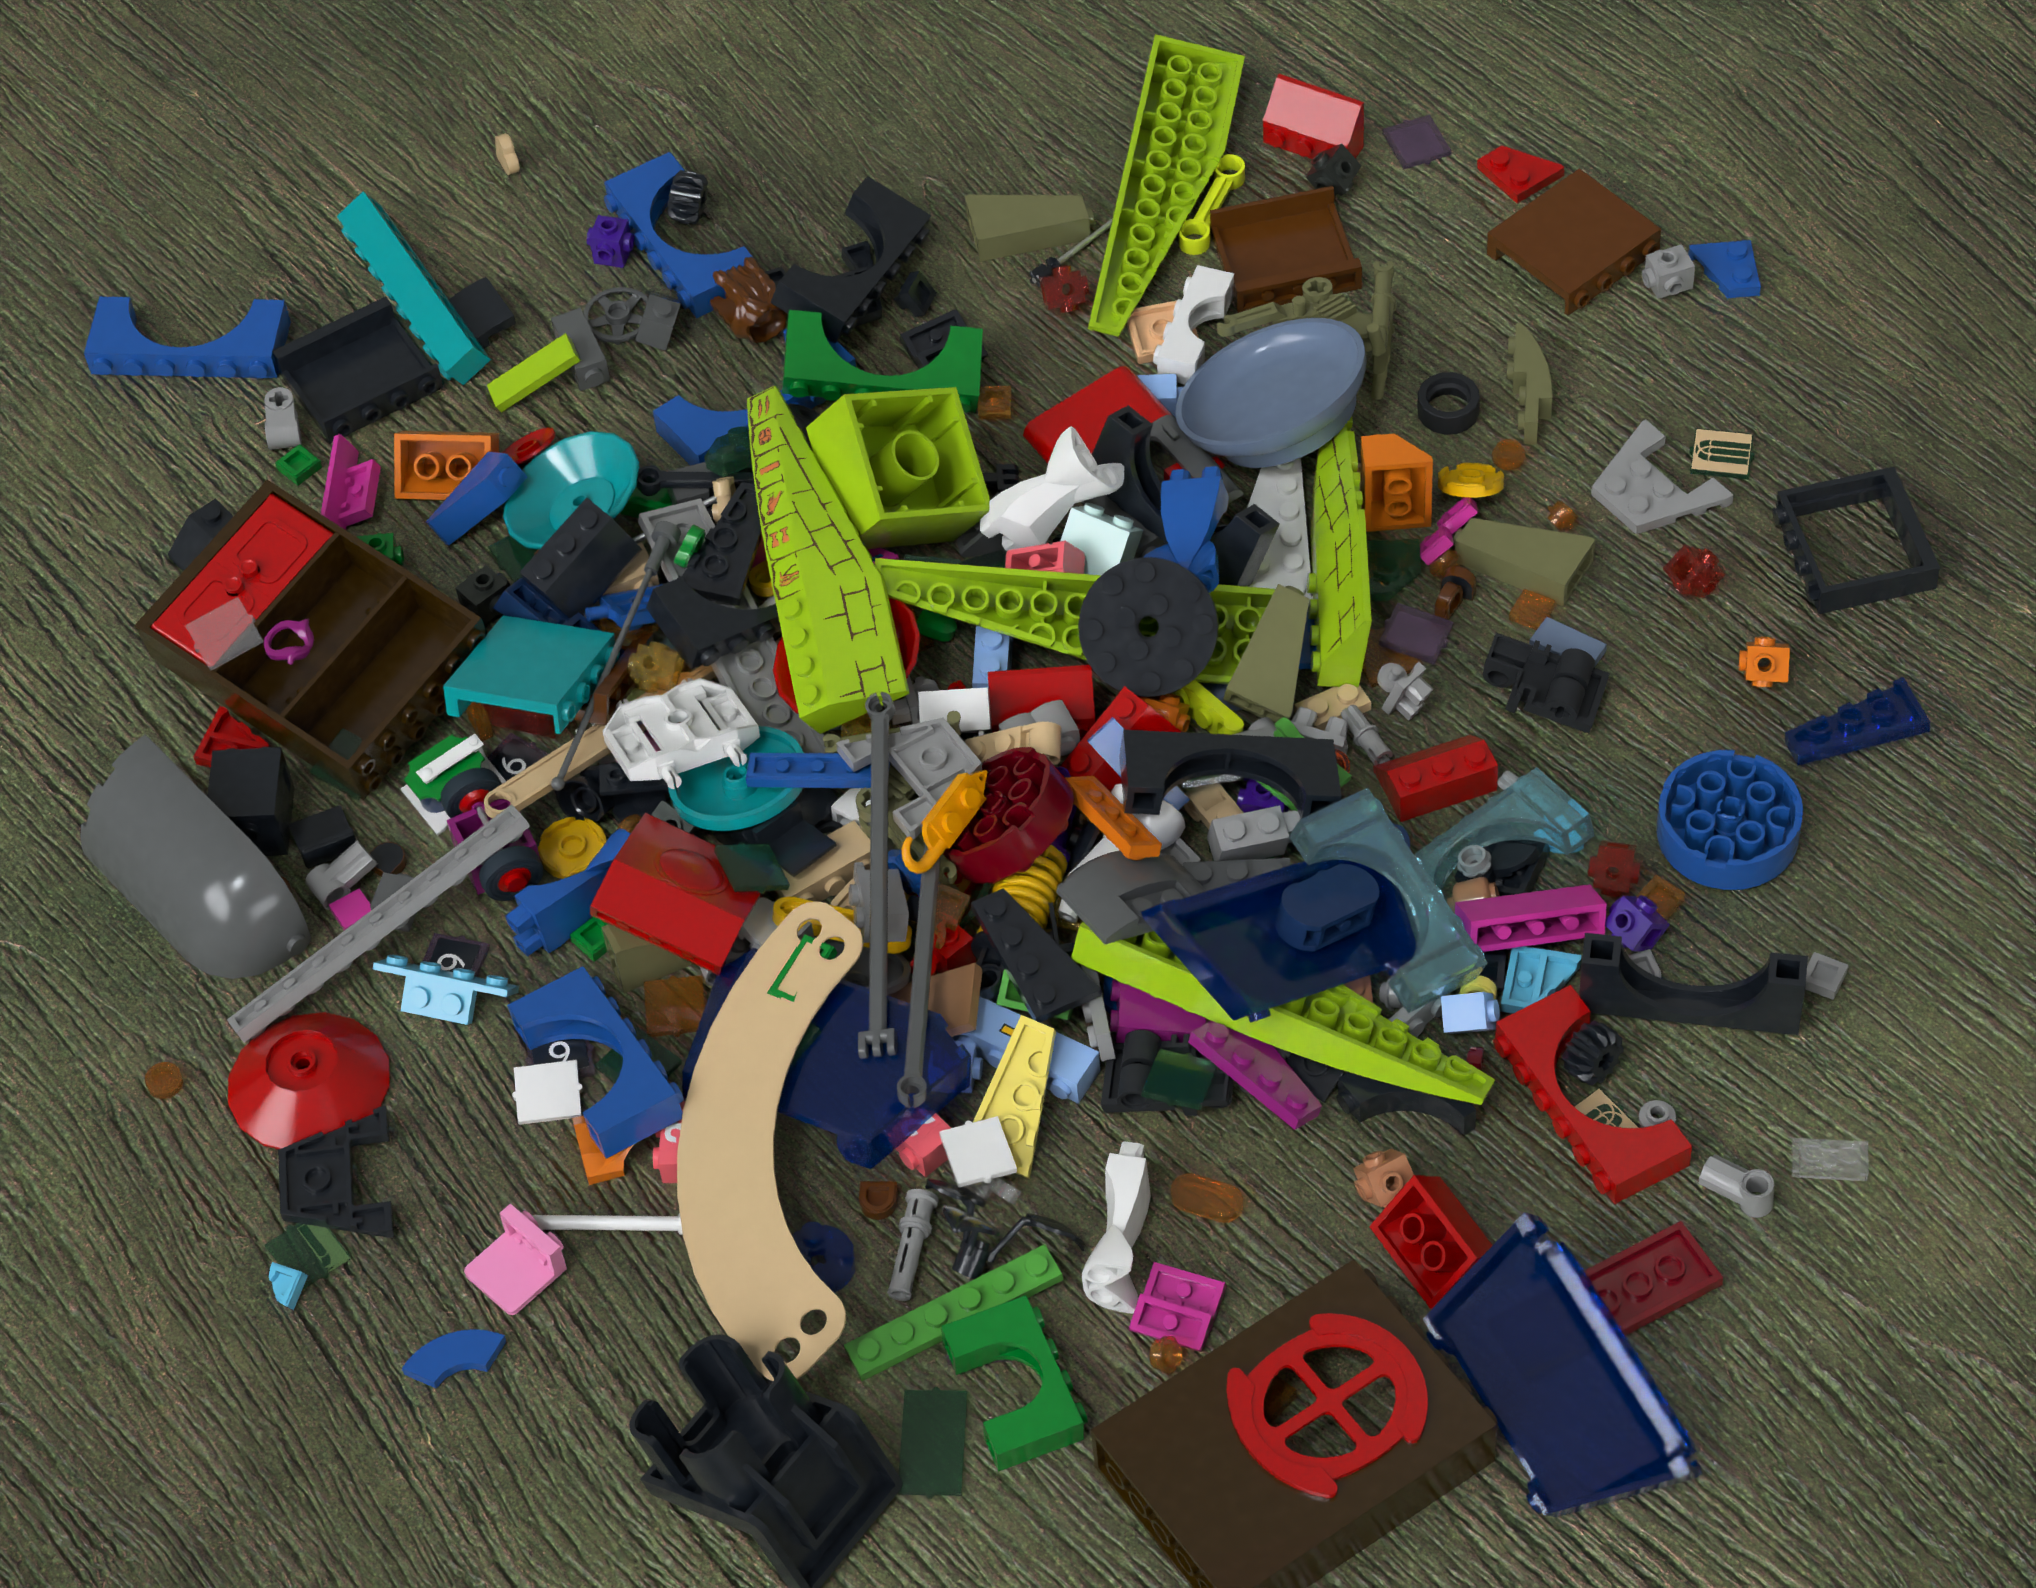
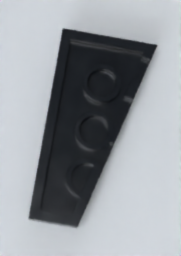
M745 482L740 484L721 512V518L714 528L711 527L699 551L694 553L688 561V567L683 575L678 576V578L682 577L686 584L706 599L740 605L762 537L755 484Z
M1004 888L971 902L972 912L1033 1020L1041 1023L1101 996V988Z

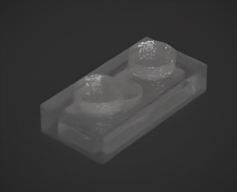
M1792 1138L1791 1177L1853 1181L1868 1180V1141Z

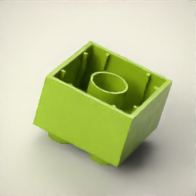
M956 387L844 394L806 427L812 451L815 453L822 471L826 473L847 511L848 518L855 525L859 533L858 536L867 549L951 542L974 526L989 512L990 497Z

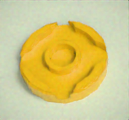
M1460 463L1456 465L1455 470L1450 471L1449 467L1446 466L1438 472V488L1444 493L1458 497L1478 498L1491 496L1504 489V473L1501 470L1495 473V467L1482 463Z
M566 817L552 823L543 831L538 846L543 868L552 876L561 879L586 870L591 860L607 841L602 828L598 824L584 818L585 821L576 820L575 817Z

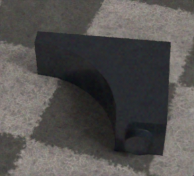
M1350 1072L1338 1078V1095L1336 1096L1338 1104L1345 1113H1352L1359 1123L1387 1112L1413 1111L1439 1118L1450 1124L1463 1136L1475 1130L1476 1108L1469 1102L1407 1089Z

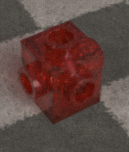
M1071 265L1052 268V275L1039 277L1045 309L1059 308L1060 313L1079 310L1078 304L1086 302L1085 295L1089 294L1086 275L1081 276L1080 270H1071ZM1067 283L1069 291L1064 295L1062 293V286Z
M1686 544L1662 568L1673 581V586L1684 596L1693 595L1702 599L1716 589L1718 582L1726 575L1718 565V557L1707 548L1701 550Z
M1601 840L1598 855L1590 857L1588 877L1594 878L1593 888L1601 889L1600 893L1603 895L1614 897L1622 896V892L1629 893L1631 883L1638 884L1641 863L1635 862L1637 845ZM1610 867H1616L1619 872H1612Z

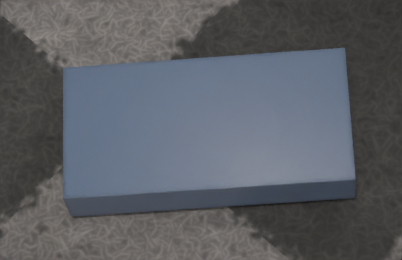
M1549 617L1545 618L1529 642L1530 645H1534L1535 640L1540 641L1538 649L1543 651L1546 645L1549 644L1552 646L1550 652L1562 655L1563 651L1570 648L1584 650L1594 658L1595 666L1605 654L1607 644Z

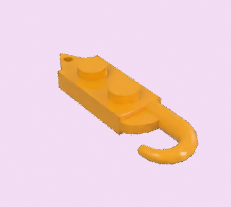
M987 770L971 774H958L921 822L923 824L922 836L928 850L919 861H915L911 856L910 846L913 841L912 837H906L902 845L901 854L904 865L909 871L916 874L926 873L934 866L946 848H951L986 801V797L983 794Z

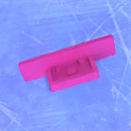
M338 434L333 439L321 514L346 530V527L351 524L373 517L381 466L374 459L357 465L358 450L346 438Z

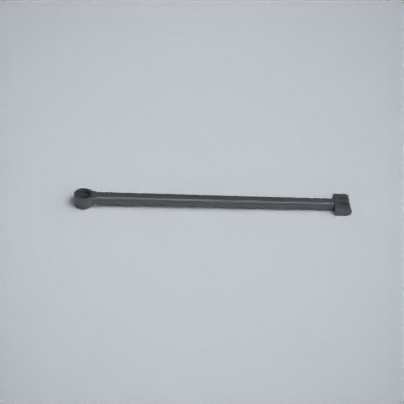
M881 692L884 711L879 712L882 706L877 693L871 694L865 702L866 711L871 719L869 1031L858 1032V1054L860 1059L869 1057V1045H872L874 1057L883 1056V1043H887L889 1056L897 1055L898 1035L894 1028L887 1029L889 721L895 714V705L891 696L885 692Z
M924 842L923 855H924V854L926 853V851L928 850V848H927L925 842ZM941 856L930 870L921 874L904 1076L897 1083V1097L908 1108L911 1105L908 1094L915 1093L913 1095L914 1108L919 1107L927 1098V1084L922 1076Z

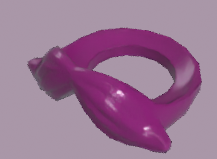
M309 619L299 622L286 620L275 625L264 638L266 654L272 660H288L290 665L295 660L306 658L314 642V636L309 627ZM287 628L292 629L305 643L303 647H285L280 650H273L271 648L273 637L279 631Z

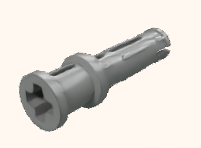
M911 1189L907 1191L905 1200L908 1204L905 1216L900 1219L898 1225L902 1236L887 1294H889V1297L899 1301H907L911 1298L923 1241L931 1234V1215L939 1202L938 1197L934 1193L924 1189Z

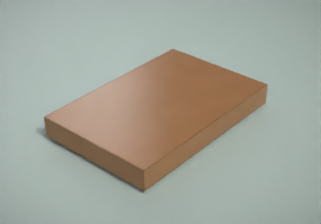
M976 963L931 976L925 1045L932 1043V1039L943 1040L976 1030L982 968ZM912 982L907 983L898 992L887 996V1029L894 1028L898 1035L897 1053L906 1051ZM883 1043V1053L889 1056L887 1043Z

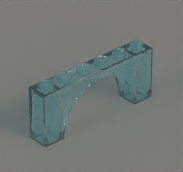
M1536 767L1526 775L1518 778L1515 783L1504 791L1491 797L1487 803L1473 813L1463 817L1459 823L1445 833L1435 837L1431 843L1417 853L1407 857L1396 868L1386 875L1379 877L1376 880L1379 886V897L1375 908L1427 957L1433 950H1437L1455 937L1449 915L1441 907L1440 902L1445 882L1457 866L1458 855L1462 849L1470 845L1486 847L1508 840H1533L1551 845L1564 854L1569 855L1595 836L1590 814Z
M1369 788L1299 820L1289 838L1308 866L1326 860H1346L1360 863L1376 870L1389 879L1409 903L1417 927L1415 953L1408 963L1398 969L1388 983L1408 1013L1462 987L1479 976L1488 964L1482 949L1473 942L1464 929V924L1460 917L1451 910L1444 899L1441 889L1434 885L1425 872L1421 860L1414 856L1404 841L1403 834L1393 825L1384 812L1382 803L1373 796Z

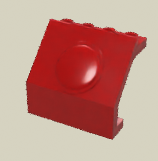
M645 812L614 858L590 905V915L720 976L744 923L759 898H764L767 884L773 872Z

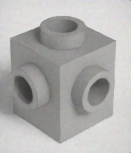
M1682 244L1658 250L1646 255L1642 279L1645 286L1652 289L1657 299L1676 295L1693 288L1695 265Z

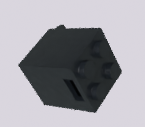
M230 748L212 751L207 797L265 856L288 855L290 839L288 824L291 823L295 788L282 748Z

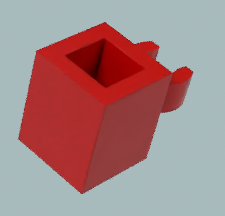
M950 917L935 928L931 976L936 975L937 972L940 974L976 963V957L971 950L973 937ZM914 959L910 962V967H911V973H912V974H913Z

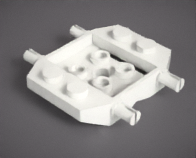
M687 678V681L683 679L680 685L675 686L663 695L646 696L630 702L627 699H623L624 704L620 700L616 705L617 710L603 729L605 744L630 781L664 779L670 789H675L674 784L677 788L681 785L682 779L678 773L725 757H730L735 766L740 767V763L743 766L747 762V756L743 753V750L760 737L758 724L733 689L703 678L695 680ZM644 724L649 734L659 746L660 751H655L639 725Z

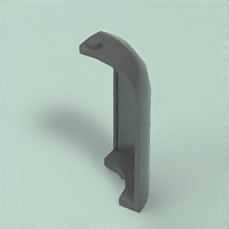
M146 734L135 741L113 762L112 766L115 770L104 784L98 783L87 803V806L90 808L87 822L81 824L80 838L83 854L187 962L206 974L230 979L260 975L286 962L294 955L302 953L311 942L307 923L298 903L270 861Z

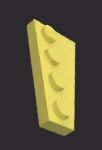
M1021 1015L973 1122L998 1116L1017 1167L1016 1174L1030 1179L1056 1030Z

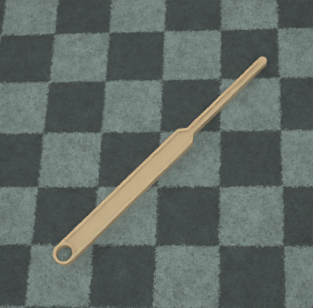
M782 631L776 632L773 638L775 639L781 635ZM701 665L692 672H677L636 699L646 696L663 695L675 686L680 685L683 679L686 681L687 678L711 680L716 674L711 665ZM595 724L584 731L564 781L569 780L611 753L605 744L603 729L606 725ZM644 724L639 725L642 732L647 730ZM573 739L490 791L484 798L486 814L493 819L505 810H497L490 807V803L494 800L505 799L518 811H521L552 791L551 781L558 776Z

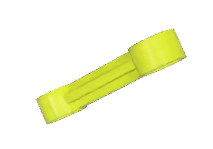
M1226 154L1221 158L1214 171V182L1194 219L1186 220L1178 233L1179 247L1184 253L1199 255L1209 249L1210 210L1221 208L1230 190L1241 187L1245 182V163L1241 157ZM1225 170L1237 171V173L1231 175L1223 174L1221 172ZM1192 234L1203 236L1195 240L1186 238V236Z

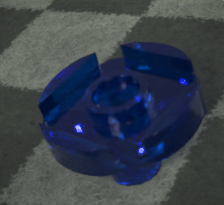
M808 1222L802 1226L801 1230L792 1234L803 1257L816 1275L834 1293L848 1284L855 1272V1252L852 1241L849 1240L845 1233L832 1226L821 1225L818 1222ZM815 1255H824V1259L827 1262L825 1264L817 1263L815 1266H812L811 1258Z

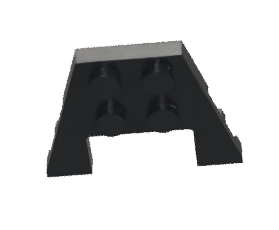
M386 1106L373 1109L374 1114L355 1122L352 1119L345 1121V1126L327 1134L319 1132L278 1150L280 1214L283 1221L387 1238L394 1237V1217L391 1201L354 1206L352 1147L390 1141L389 1117Z

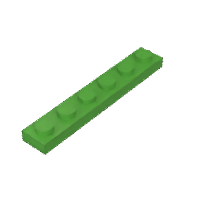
M1044 1244L844 1344L845 1352L861 1381H864L941 1342V1326L1025 1295L1029 1298L1063 1281L1062 1272Z

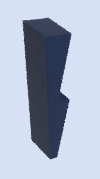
M520 578L504 590L493 609L505 616L601 631L594 624L588 622L579 612L573 617L568 618L523 578ZM622 648L619 651V658L624 653Z

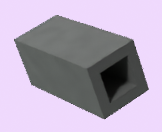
M581 308L552 317L551 323L555 340L566 333L572 339L581 360L569 368L579 390L583 391L609 382L610 377L605 356Z

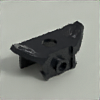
M619 763L590 766L588 769L580 772V776H588L600 783V796L610 795L613 799L614 809L612 812L618 824L621 822L640 821L645 812L651 815L662 800L667 802L671 799L668 785L664 779L630 781Z

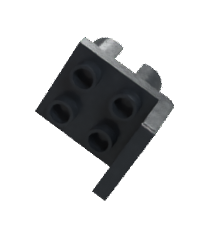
M720 1334L705 1337L693 1344L679 1360L680 1371L704 1404L683 1430L679 1432L661 1405L651 1399L644 1400L631 1417L629 1424L630 1432L653 1463L640 1480L653 1496L751 1534L788 1588H820L900 1491L903 1484L902 1479L862 1419L844 1404L805 1391L779 1354L768 1351L762 1358V1362L774 1378V1381H770L759 1373L742 1346L735 1339Z

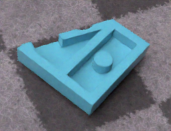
M1526 946L1512 948L1500 1012L1513 1014L1561 990L1579 970L1582 955Z

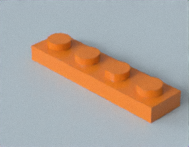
M1095 776L1065 777L1073 789V804L1089 818L1090 822L1126 858L1138 861L1146 857H1159L1162 843L1133 814L1124 813V805Z

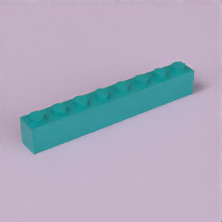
M363 191L337 215V218L344 226L341 232L350 242L356 243L355 252L366 263H370L368 267L369 272L379 282L382 281L384 283L381 289L392 301L398 303L395 309L405 320H409L412 323L408 326L409 329L419 340L425 342L422 347L433 360L439 362L440 373L447 380L454 378L462 385L466 384L491 360L382 205Z

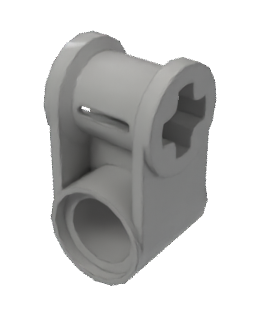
M283 387L270 390L264 399L266 416L265 434L268 449L274 450L296 447L299 444L302 445L298 414L294 406L292 392Z

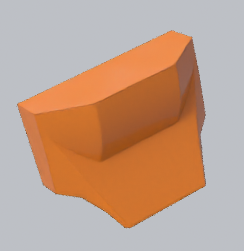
M584 1116L572 1118L589 1185L625 1176L623 1171L624 1160L634 1144L606 1159L591 1138Z

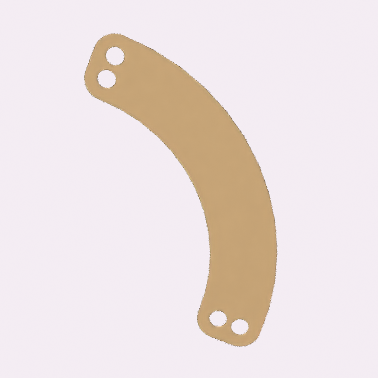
M818 901L802 904L787 915L758 949L729 992L709 1030L693 1071L683 1109L677 1151V1197L683 1238L694 1275L712 1313L727 1335L735 1339L742 1346L758 1371L770 1381H774V1378L762 1362V1358L768 1351L775 1353L777 1345L782 1340L795 1338L800 1343L798 1356L793 1361L786 1363L796 1379H799L839 1339L846 1324V1309L843 1302L813 1271L801 1254L787 1226L779 1200L774 1170V1135L777 1111L785 1078L797 1047L813 1017L831 991L857 962L863 949V936L858 927L829 904ZM815 919L820 921L822 925L820 934L813 940L812 944L806 942L778 987V990L795 996L796 994L794 1002L767 994L788 959L801 942L798 938L799 927L807 920ZM833 937L841 938L844 941L843 952L835 959L827 960L822 958L820 954L821 944ZM812 1310L824 1311L827 1317L824 1328L813 1335L804 1333L801 1328L803 1317Z

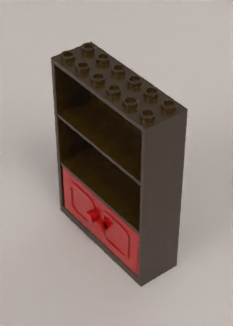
M269 480L262 484L134 625L151 658L362 800L370 792H374L379 788L383 777L392 767H396L401 763L405 752L414 742L419 741L426 733L427 727L431 722L446 711L444 684L487 635L481 617ZM309 619V627L313 633L314 642L306 658L295 660L290 665L288 660H272L266 654L264 638L275 625L286 620L299 622ZM288 628L279 631L271 641V648L273 650L293 646L303 647L305 645L304 640L299 638L298 634L294 633L292 629Z

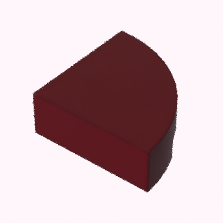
M1473 1046L1469 1048L1466 1062L1482 1071L1485 1048Z

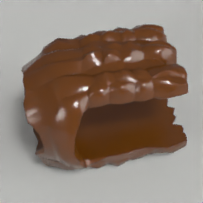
M745 257L744 266L739 264L737 268L732 266L726 272L722 270L713 272V279L715 283L725 290L726 299L716 296L710 300V305L714 311L719 312L720 317L724 318L725 323L730 325L736 338H743L747 341L751 340L757 344L772 339L785 328L787 313L770 303L776 290L775 283L754 258Z

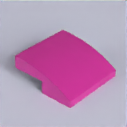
M1154 1262L1144 1293L1139 1295L1129 1331L1201 1352L1219 1311L1227 1285L1222 1281Z

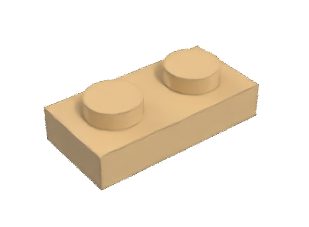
M1344 684L1340 687H1332L1294 704V713L1296 714L1299 707L1313 710L1318 716L1314 728L1324 731L1330 717L1334 716L1342 719V710L1350 705H1356L1363 714L1371 710V701L1360 685L1355 687L1351 684Z

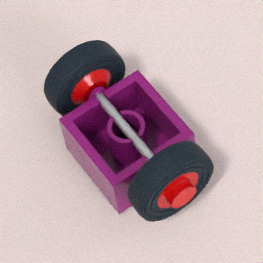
M472 768L463 771L450 779L442 789L441 803L446 814L450 817L446 821L454 847L492 820L485 812L484 798L490 791L502 783L499 777L490 769ZM497 799L490 803V807L497 810L506 809L511 805L505 799ZM529 828L523 831L522 836L517 841L506 844L483 865L477 866L468 873L478 895L485 892L491 899L509 901L515 899L514 896L527 886L538 885L544 870L537 844Z

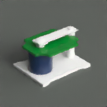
M451 734L408 762L410 771L403 779L407 785L402 787L401 791L437 836L448 828L446 820L450 819L442 806L441 792L450 779L472 768H487L499 777L502 784L506 782L486 757L482 748L484 744L476 734L469 738L467 736L457 738Z

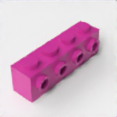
M1590 884L1455 902L1454 935L1469 954L1582 939L1585 937V933L1605 935L1607 903Z

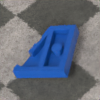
M1751 240L1689 245L1688 255L1692 261L1698 260L1704 267V274L1718 285L1719 290L1727 298L1760 296L1761 286Z

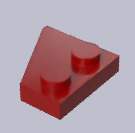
M1502 145L1477 159V169L1517 204L1564 176L1565 167L1563 165Z
M220 706L193 757L196 765L211 768L212 751L227 750L230 748L254 749L270 747V745L260 736L252 734L251 729L242 721L239 723L230 716L228 709Z

